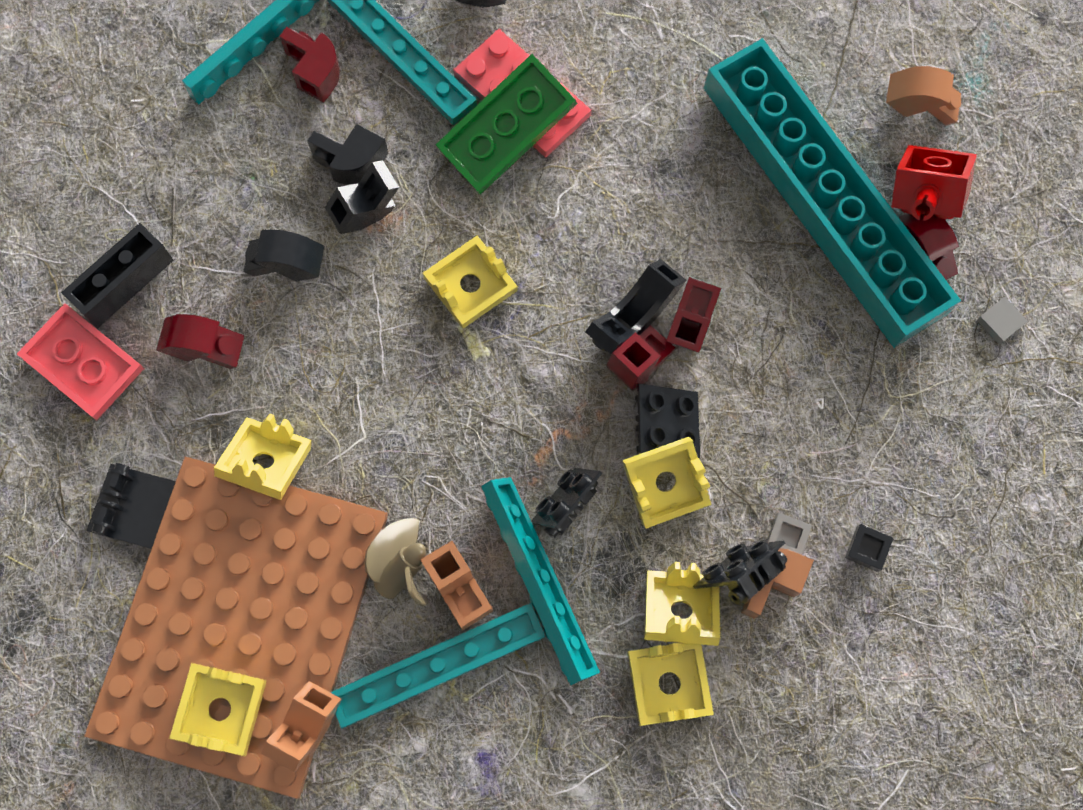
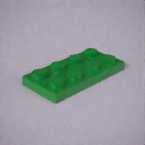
M531 54L435 145L481 195L578 103L546 67Z

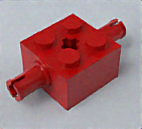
M908 145L896 170L891 208H898L904 213L912 214L918 220H920L921 214H924L923 221L930 219L933 214L941 219L961 218L971 191L977 154Z

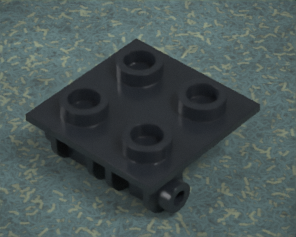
M637 384L638 395L635 396V401L638 406V415L635 416V420L638 422L636 431L639 432L636 451L642 454L689 437L693 440L697 457L700 459L698 392Z
M121 463L110 464L86 531L152 549L176 481L132 470L129 466Z
M574 468L565 472L557 483L559 487L551 497H546L539 503L535 510L537 515L531 522L545 526L544 531L554 539L558 534L563 535L573 522L568 516L576 519L577 514L573 511L574 508L580 511L584 509L583 505H586L596 494L597 490L595 488L599 484L597 480L603 473L582 468Z
M761 540L750 546L741 543L732 547L726 552L727 558L709 566L702 572L703 578L693 585L694 589L727 585L730 590L728 595L733 603H747L758 591L762 590L765 585L785 570L787 557L778 551L785 544V541L768 543L767 540Z

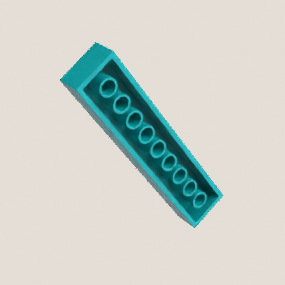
M763 38L708 69L703 89L893 348H896L948 315L961 302V299Z

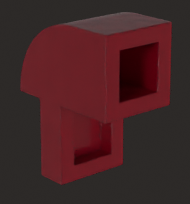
M286 27L279 37L285 54L299 61L292 71L297 88L325 103L336 88L340 78V67L333 43L322 32L314 41L305 32L299 31L297 33Z
M907 213L899 216V219L945 280L959 274L953 250L958 248L959 244L952 228L945 219L938 218L934 214L926 221H923L924 214H921L920 220Z
M689 277L666 342L699 353L722 288Z
M177 314L164 319L156 351L187 362L200 358L233 369L237 368L245 335L219 326L220 322L196 315Z
M650 325L640 335L635 332L611 354L606 367L631 391L637 389V384L646 382L650 374L672 355L675 347L671 343L666 342L667 339Z

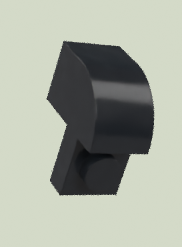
M358 124L355 125L343 145L315 130L307 140L312 158L320 165L329 167L333 181L341 184L351 185L359 183L372 162L384 161L389 154L385 138Z
M383 160L372 162L359 183L337 187L326 204L325 209L340 234L362 230L386 217L396 207L392 198L399 189V186Z
M272 229L261 230L259 239L249 241L245 252L246 260L243 272L253 277L276 272L296 282L318 278L324 245L294 232Z

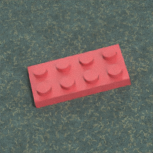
M498 29L453 69L454 76L479 99L483 100L530 55ZM563 84L562 86L576 99L578 104L533 145L545 158L591 116V109Z

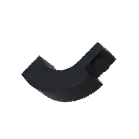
M662 259L648 265L627 295L607 314L592 321L585 333L592 338L596 347L612 354L635 332L640 335L655 321L681 289L686 279Z

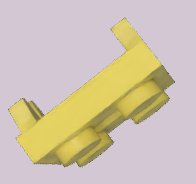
M478 235L423 272V278L463 329L518 291V286L506 272L501 258L497 259L494 249L486 247ZM467 275L478 277L480 280L479 289L472 293L464 291L460 285L463 277Z
M269 414L263 422L247 417L215 465L214 476L281 500L310 452L311 440L293 434L294 429L286 419L279 426L276 424L275 417L272 414ZM262 454H267L274 459V463L271 467L263 469L260 464L256 463L254 465L253 459Z
M686 437L622 460L639 516L645 529L712 505L707 491L710 488V484L703 474L706 471L697 457L691 438ZM666 471L673 473L676 479L673 488L668 491L659 490L656 486L658 475Z
M674 562L668 567L667 572L647 570L644 640L719 645V586L694 589L693 585L703 578L696 563H691L687 570H681L680 562ZM675 603H686L691 607L692 615L686 619H680V616L672 614L671 607Z
M672 643L627 652L639 726L714 715L701 644ZM670 672L678 676L680 688L675 694L668 695L661 691L659 679L664 673Z
M191 663L169 739L186 742L194 746L206 747L211 750L246 756L267 680ZM218 698L226 699L231 706L229 716L222 721L214 720L209 713L211 703Z

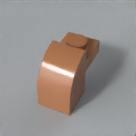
M917 66L890 74L886 103L904 117L928 111L943 124L949 125L956 123L958 120L961 93L952 87L954 79L952 73L937 67Z
M453 541L448 542L421 559L426 571L462 630L493 612L492 606L475 581L471 570Z
M778 549L787 557L785 570L765 585L762 590L758 591L747 603H744L741 613L753 619L760 616L771 588L793 598L801 594L814 560L789 549Z
M309 681L293 698L283 723L266 741L261 754L274 760L278 765L296 772L302 763L306 764L316 751L332 722L341 698Z

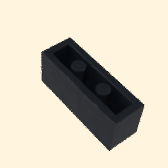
M139 223L61 293L98 329L174 260L164 245Z

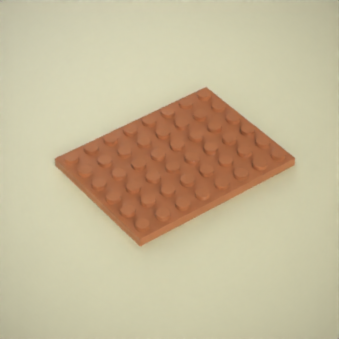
M185 456L84 737L299 799L313 755L306 764L302 763L296 772H293L286 767L278 765L274 760L261 754L266 741L283 723L293 698L309 681L328 692L334 691L369 579L364 565L365 552L378 533L385 528L388 513L290 485L282 499L279 500L215 477V464ZM191 663L267 680L246 756L211 750L206 747L194 746L186 742L169 739ZM224 698L215 699L209 707L210 716L216 721L226 719L231 712L230 703Z

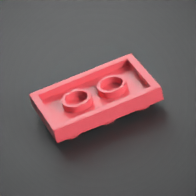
M66 303L17 353L20 358L95 420L101 417L144 370L142 365Z

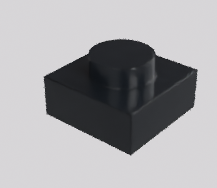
M859 524L855 529L845 558L880 572L883 569L894 538Z

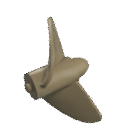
M416 518L399 520L385 527L371 542L365 552V571L368 577L374 581V587L377 592L383 597L394 599L402 590H406L417 604L426 606L428 598L417 590L413 581V577L423 567L421 559L426 555L425 546L417 543L419 520Z

